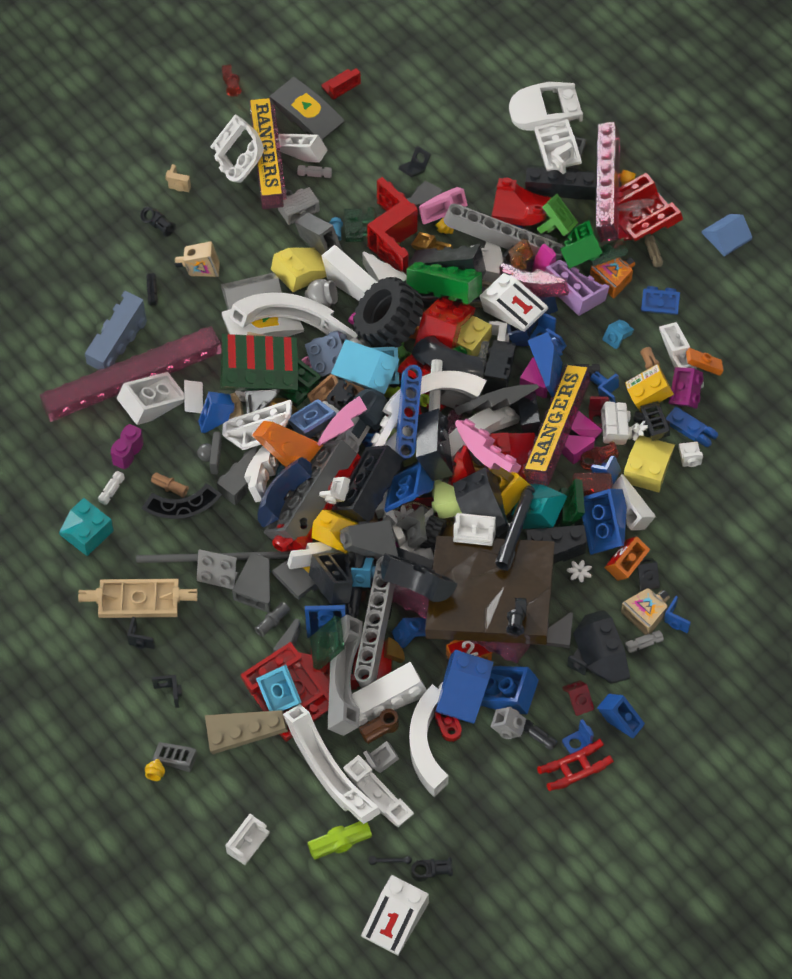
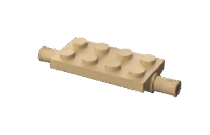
M179 579L100 580V587L96 588V590H79L78 594L79 602H96L98 604L99 618L178 617V603L180 601H197L198 599L197 589H180Z

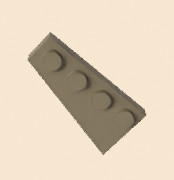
M278 710L205 715L210 752L216 754L288 732L287 723L283 716L284 712Z

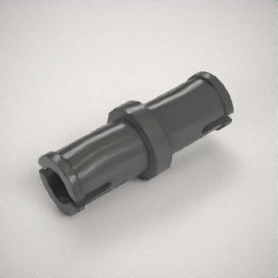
M281 602L272 612L267 613L265 619L254 628L255 632L259 636L264 637L273 627L278 626L279 621L290 612L288 605Z

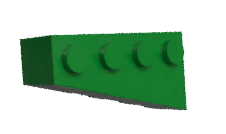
M415 262L407 268V284L418 291V293L429 294L433 292L435 297L449 296V300L457 301V299H462L464 304H469L482 294V272H476L475 269L460 270L454 266L445 268L439 264L424 265L423 262Z

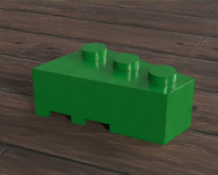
M590 221L574 227L568 235L569 241L566 240L564 242L565 247L560 249L569 269L589 259L590 261L595 260L603 253Z

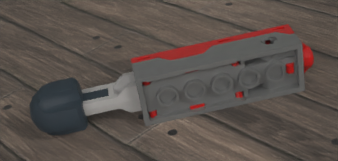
M365 389L353 398L354 400L360 396L367 410L352 419L354 423L353 428L342 433L335 440L323 444L310 461L312 464V477L304 481L294 491H289L284 499L285 503L281 509L279 520L269 524L265 529L264 534L272 540L275 549L281 552L305 550L307 543H312L314 520L322 510H331L334 505L325 502V498L320 497L319 493L330 491L333 478L346 477L349 479L360 459L357 453L368 431L379 430L382 419L385 415L387 416L386 413L382 412L388 402L383 393L374 389Z

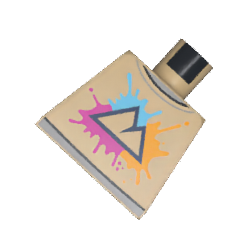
M212 242L186 246L184 248V256L175 257L176 267H186L190 276L219 277L220 261Z
M645 589L624 601L621 613L643 634H651L665 617L668 608L665 602L670 599V596L665 590L655 594L650 589Z

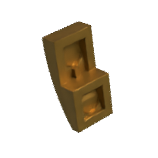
M422 232L418 233L411 244L416 250L432 248L443 250L444 247H451L453 249L451 244L436 241L434 235Z

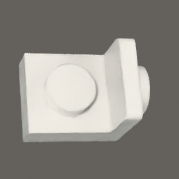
M698 442L679 444L678 448L683 467H695L702 464L703 453L700 452Z

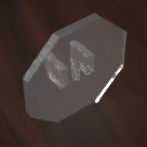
M654 199L629 201L620 204L617 207V211H632L633 217L641 216V209L652 206L655 201Z

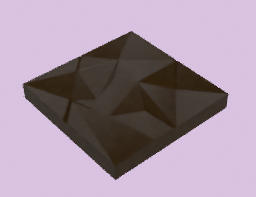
M452 536L436 537L433 570H435V573L440 574L441 577L445 575L458 584L454 593L448 599L440 602H432L429 599L425 628L426 639L547 645L555 541L518 540L514 559L510 569L507 571L499 569L495 563L500 547L505 539H494L493 545L488 546L453 542L454 537ZM515 598H527L526 616L522 622L524 633L519 636H510L506 632V627L509 623L507 612L515 609Z

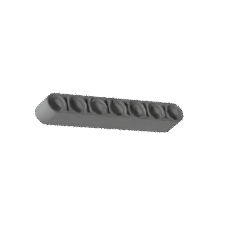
M451 204L445 214L444 223L448 227L505 249L515 245L519 254L535 260L540 247L544 243L555 251L556 261L563 258L560 250L561 247H564L562 244L462 205Z
M384 556L380 557L376 563L354 676L361 688L373 683L377 679L395 584L383 581L381 577V565ZM382 584H387L385 587L380 588ZM383 602L382 605L376 606L377 603ZM375 620H380L377 624H372ZM376 638L374 642H369L370 639ZM373 656L371 660L365 661L367 657ZM364 675H369L367 679H361Z

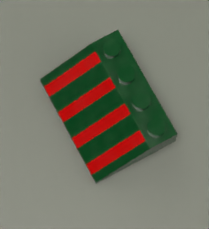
M222 334L220 390L257 391L279 389V393H296L298 390L297 338Z

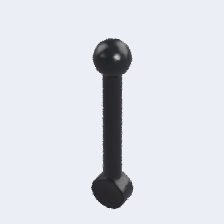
M370 856L368 861L370 865H375L377 862H405L410 864L412 858L410 856L405 858H376L375 856Z

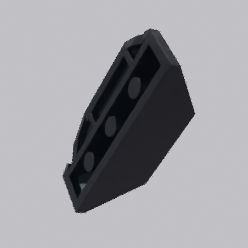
M605 610L585 615L573 635L583 662L587 663V670L605 679L610 684L630 679L626 653L612 617Z

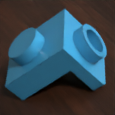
M618 320L609 324L603 336V341L617 349L623 339L632 335L634 329L627 322Z
M366 558L363 568H351L352 586L371 587L376 568L374 566V558Z

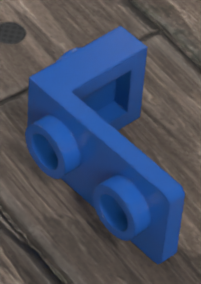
M427 617L403 618L393 629L394 639L401 648H405L414 637L426 636Z

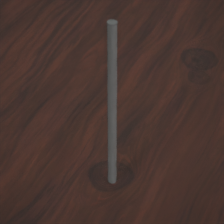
M291 551L252 553L262 554L270 560L289 559ZM251 552L218 554L236 557L237 560H248ZM198 554L136 555V563L198 561Z

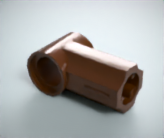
M385 709L381 712L380 716L359 727L365 742L369 744L386 733L395 732L399 727L397 712L393 709ZM386 719H394L392 723L385 722Z

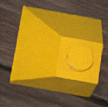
M322 510L313 522L312 538L343 553H347L348 551L344 550L343 544L340 541V530L347 526L358 525V522L332 510Z

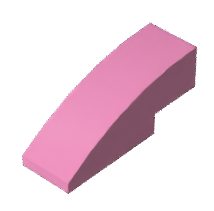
M459 187L453 188L419 206L422 223L427 224L445 217L451 204L468 206L464 189Z
M360 396L349 402L330 421L317 443L319 446L353 428L354 423L352 419L367 410Z

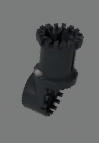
M145 207L141 210L140 217L143 222L149 223L154 228L161 230L165 237L173 234L172 231L174 232L176 229V224L169 222L165 215L156 208ZM149 210L152 212L150 220L147 219V212Z
M515 598V609L507 612L509 623L506 627V632L510 636H519L524 633L522 622L526 616L527 598Z
M448 857L447 860H434V858L417 860L412 864L411 876L419 882L433 878L436 875L448 874L453 876V868H451L453 866L451 865L452 858ZM419 866L424 867L426 873L424 875H417L414 871L415 868Z

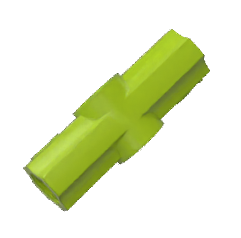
M359 821L347 827H334L326 835L307 843L312 858L316 860L333 852L343 853L349 850L353 844L371 838L372 833L367 822L363 824Z

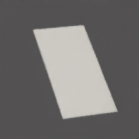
M184 380L185 412H202V382Z

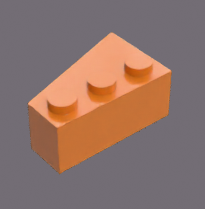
M263 421L252 434L285 468L301 457L310 462L323 446H319L317 441L270 421Z

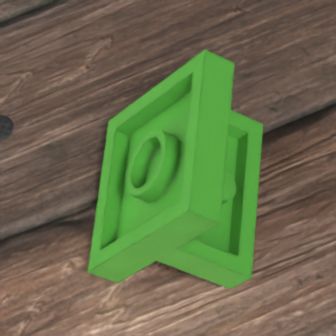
M556 194L542 207L549 217L542 222L537 230L540 234L545 231L549 233L557 227L561 234L565 236L576 226L578 221L559 195Z

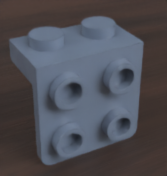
M333 331L325 337L315 338L312 342L305 344L312 369L322 377L331 374L345 339L348 340L346 334Z

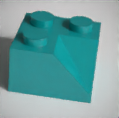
M540 483L530 484L535 492L533 493L534 497L523 529L553 528L567 496ZM518 502L516 503V505H515V507H514V509H513V511H512V513H511L512 517H513V515H514V513H515V510H516V507H517Z
M83 498L70 510L59 531V535L84 555L88 556L114 531L112 519Z

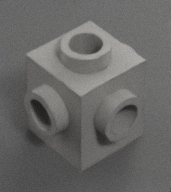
M511 707L496 709L491 728L504 739L521 737L526 718L519 714V711Z

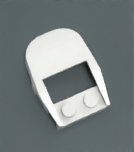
M544 82L532 85L516 92L509 103L511 120L516 127L522 130L532 131L536 126L568 119L569 124L570 121L579 119V122L583 121V112L578 101L575 83ZM543 91L557 93L563 113L547 115L541 93Z
M236 114L210 146L211 149L216 150L214 157L220 164L219 169L221 172H224L230 181L241 183L248 176L264 151L257 131ZM245 129L253 140L248 144L247 151L238 157L237 164L233 166L225 154Z

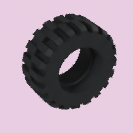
M386 277V279H380L378 283L372 284L371 288L365 291L363 298H360L359 305L355 309L356 314L353 316L354 329L361 339L373 347H400L403 342L409 340L410 335L414 334L415 328L421 322L420 317L423 315L422 309L424 308L422 297L418 291L400 278Z

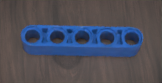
M417 365L408 366L403 371L401 379L395 451L404 460L411 458L416 448L422 370ZM409 370L416 373V379L409 378ZM407 389H411L414 392V398H409L406 395ZM405 408H409L412 410V417H407L405 415ZM403 427H408L411 430V436L403 434ZM402 446L408 447L409 455L402 454Z

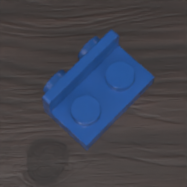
M648 286L647 289H643L642 312L678 315L680 292H676V289L665 288L664 291L658 290V287Z

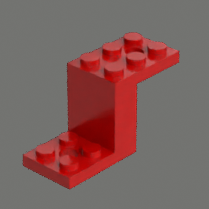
M381 177L377 180V203L386 212L367 224V247L384 263L390 264L394 269L402 271L407 275L409 254L404 247L399 246L397 243H401L417 232L418 209L414 203H410L402 192H398L390 181H386Z
M449 296L440 297L423 312L415 344L427 336H435L449 348L456 347L461 327L474 315L476 308L470 306V304L449 300ZM411 354L399 365L397 371L402 374L408 366L417 365L422 370V376L431 373V366L427 363L422 365ZM409 370L408 376L416 379V373Z

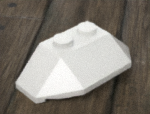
M288 400L229 419L223 423V437L242 450L261 445L252 434L263 421L275 422L286 427L291 417L292 401Z

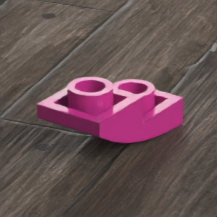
M545 243L540 247L535 257L531 272L542 283L546 267L556 262L555 251Z

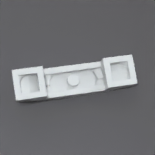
M359 755L343 767L356 787L379 807L380 813L394 825L400 827L414 815L413 811L401 799L398 800L372 773V768Z

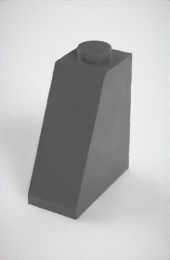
M310 213L295 221L300 237L312 248L314 247L321 255L334 245L342 250L332 224Z
M390 520L352 525L340 530V541L343 544L344 550L376 560L384 556L385 553L398 556Z
M251 552L232 590L233 600L269 613L271 610L270 562L266 556Z

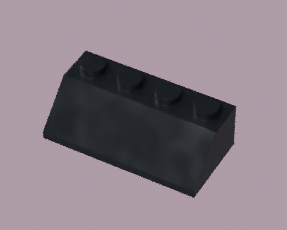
M527 165L525 189L546 197H553L558 194L560 198L596 200L597 170L566 168V173L562 174L559 170L547 172L545 166Z
M388 445L366 447L349 477L351 480L345 501L336 502L332 511L356 522H370L375 515L374 512L378 505L382 503L385 492L392 485L395 474L400 470L404 458Z

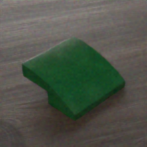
M298 359V390L295 394H278L287 400H291L292 405L297 408L308 397V393L317 386L322 376Z
M574 479L569 488H560L558 491L565 494L567 498L556 520L557 527L571 526L585 514L583 482L581 479Z

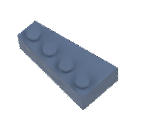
M124 291L121 295L124 299L120 305L116 303L114 306V313L110 321L106 319L101 335L97 333L85 352L87 364L104 373L114 366L118 356L124 353L126 346L135 339L137 332L144 328L147 322L143 299L127 291Z

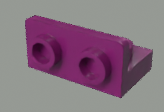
M675 367L671 387L674 395L670 396L669 404L689 406L697 409L700 402L701 385L704 381L703 372L695 368Z

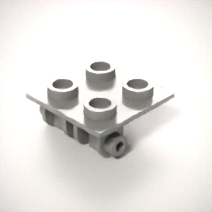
M199 549L197 581L233 589L235 580L238 578V572H236L237 558Z

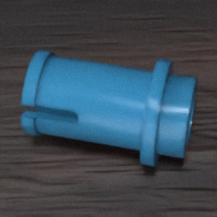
M334 217L329 223L334 226L340 241L343 222L340 218Z

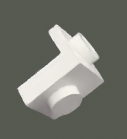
M569 142L551 153L553 168L559 170L562 174L566 173L565 163L574 158L573 146Z
M489 321V324L492 325V335L498 336V341L509 342L507 323Z
M346 477L333 478L330 491H322L319 493V496L325 498V502L330 504L345 501L351 479Z

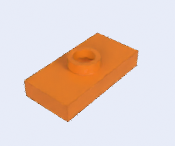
M688 348L686 351L687 363L689 365L720 376L723 373L721 359L692 348Z

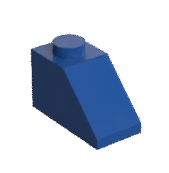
M208 391L198 420L202 433H206L229 420L230 414L234 412L235 408L230 394Z
M608 694L597 707L609 724L630 738H634L645 724L624 695Z

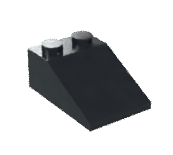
M485 467L453 483L456 500L462 514L496 517V530L507 525L498 477Z

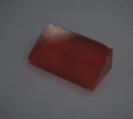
M574 473L573 481L574 479L582 480L584 496L612 489L613 481L610 473Z

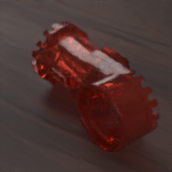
M231 64L222 65L223 81L227 84V95L230 97L239 96L242 92L239 86L240 77L232 74Z
M610 442L609 445L603 447L597 446L592 450L583 452L580 461L581 467L585 470H591L592 465L603 463L611 455L618 458L619 452L616 449L615 442ZM592 458L594 463L587 464L584 459Z

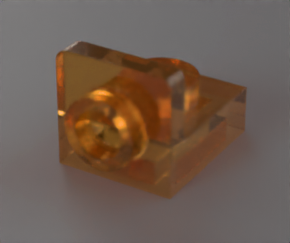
M525 239L508 251L512 265L523 270L527 268L526 261L534 255L528 240Z

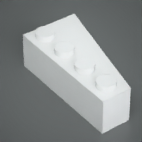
M411 662L352 694L355 704L360 709L359 726L377 718L385 709L396 710L419 700L427 689Z

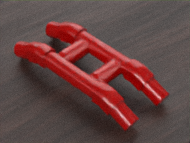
M601 738L557 761L538 766L537 771L539 774L554 772L560 768L565 776L562 779L547 783L548 791L568 787L570 784L594 773L596 774L612 764L614 760L611 755L592 764V766L586 758L604 746ZM579 760L583 770L573 774L568 764Z

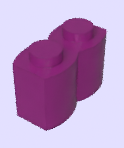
M129 424L122 430L120 439L116 440L111 447L113 465L125 470L132 464L134 455L142 449L144 443L140 428Z

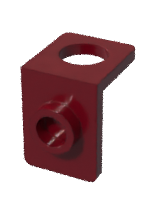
M590 397L589 419L593 423H595L593 421L595 416H601V409L606 401L609 402V397ZM595 423L599 428L602 429V423Z
M579 680L562 687L565 692L569 693L576 716L594 710L586 683Z

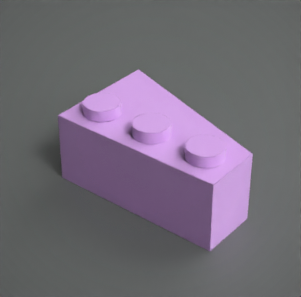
M562 260L547 266L543 278V283L546 285L551 283L553 292L578 316L606 301L609 290L608 285L605 283L604 285L599 284L590 275L589 277L579 273L577 268L572 267L569 269L567 263Z

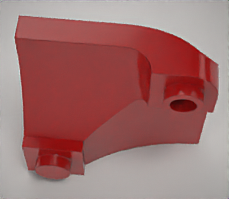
M507 177L499 178L491 217L520 226L534 225L547 220L548 215L542 207L551 197L532 193L516 184L517 180Z
M507 432L489 435L495 439L493 445L499 447L502 450V454L514 457L516 463L521 465L517 473L529 484H544L543 471L525 469L536 443L535 433Z

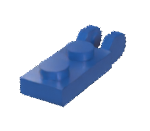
M675 407L665 418L667 421H670V427L705 447H709L712 444L708 437L712 439L718 437V432L713 428L707 427V425L678 407Z

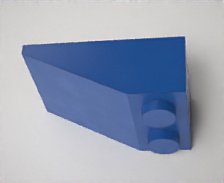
M546 332L528 340L545 386L554 400L561 380L563 362L560 356L563 353L556 338H551L549 332Z
M420 463L394 476L392 485L388 488L384 508L386 513L415 500L416 497L422 494L429 493L433 489L434 481L431 480Z
M610 488L584 496L585 514L582 518L590 555L624 546L627 507L623 489Z
M305 606L307 638L331 635L332 623L346 615V606Z
M455 650L449 657L435 712L474 724L489 682L493 661Z
M492 666L489 682L480 706L495 710L511 707L519 711V714H528L539 679L529 667Z

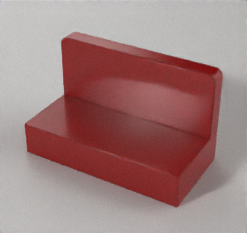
M357 68L352 71L347 69L323 83L321 87L334 100L361 84V72Z

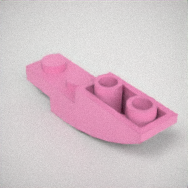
M468 419L464 421L456 420L455 425L462 440L474 456L490 469L500 470L502 467L508 472H519L521 465L516 463L514 457L507 454L505 456L501 453L502 450L499 447L493 445L495 439L489 436L490 433L481 428L479 430L475 427V423Z

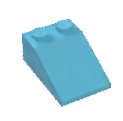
M345 339L331 374L364 389L377 390L384 395L399 359Z

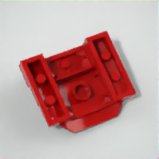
M647 173L601 198V202L606 208L603 221L620 241H637L647 234H653L663 227L669 228L683 220L681 211L673 202L668 204L657 191L655 182Z
M291 642L241 674V679L261 710L269 711L256 678L287 665L301 699V705L310 712L313 722L328 712L330 681L312 656L298 652ZM289 728L288 732L280 734L286 742L293 738Z

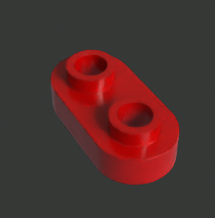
M435 712V719L442 737L449 742L457 741L462 733L459 720L450 716L442 717V714ZM449 731H454L455 733H454V734H449L448 732H449Z

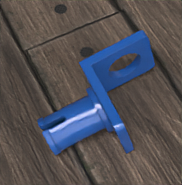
M598 371L595 374L593 373L590 381L598 386L599 396H608L611 402H615V396L611 393L619 387V376L614 374L607 379Z

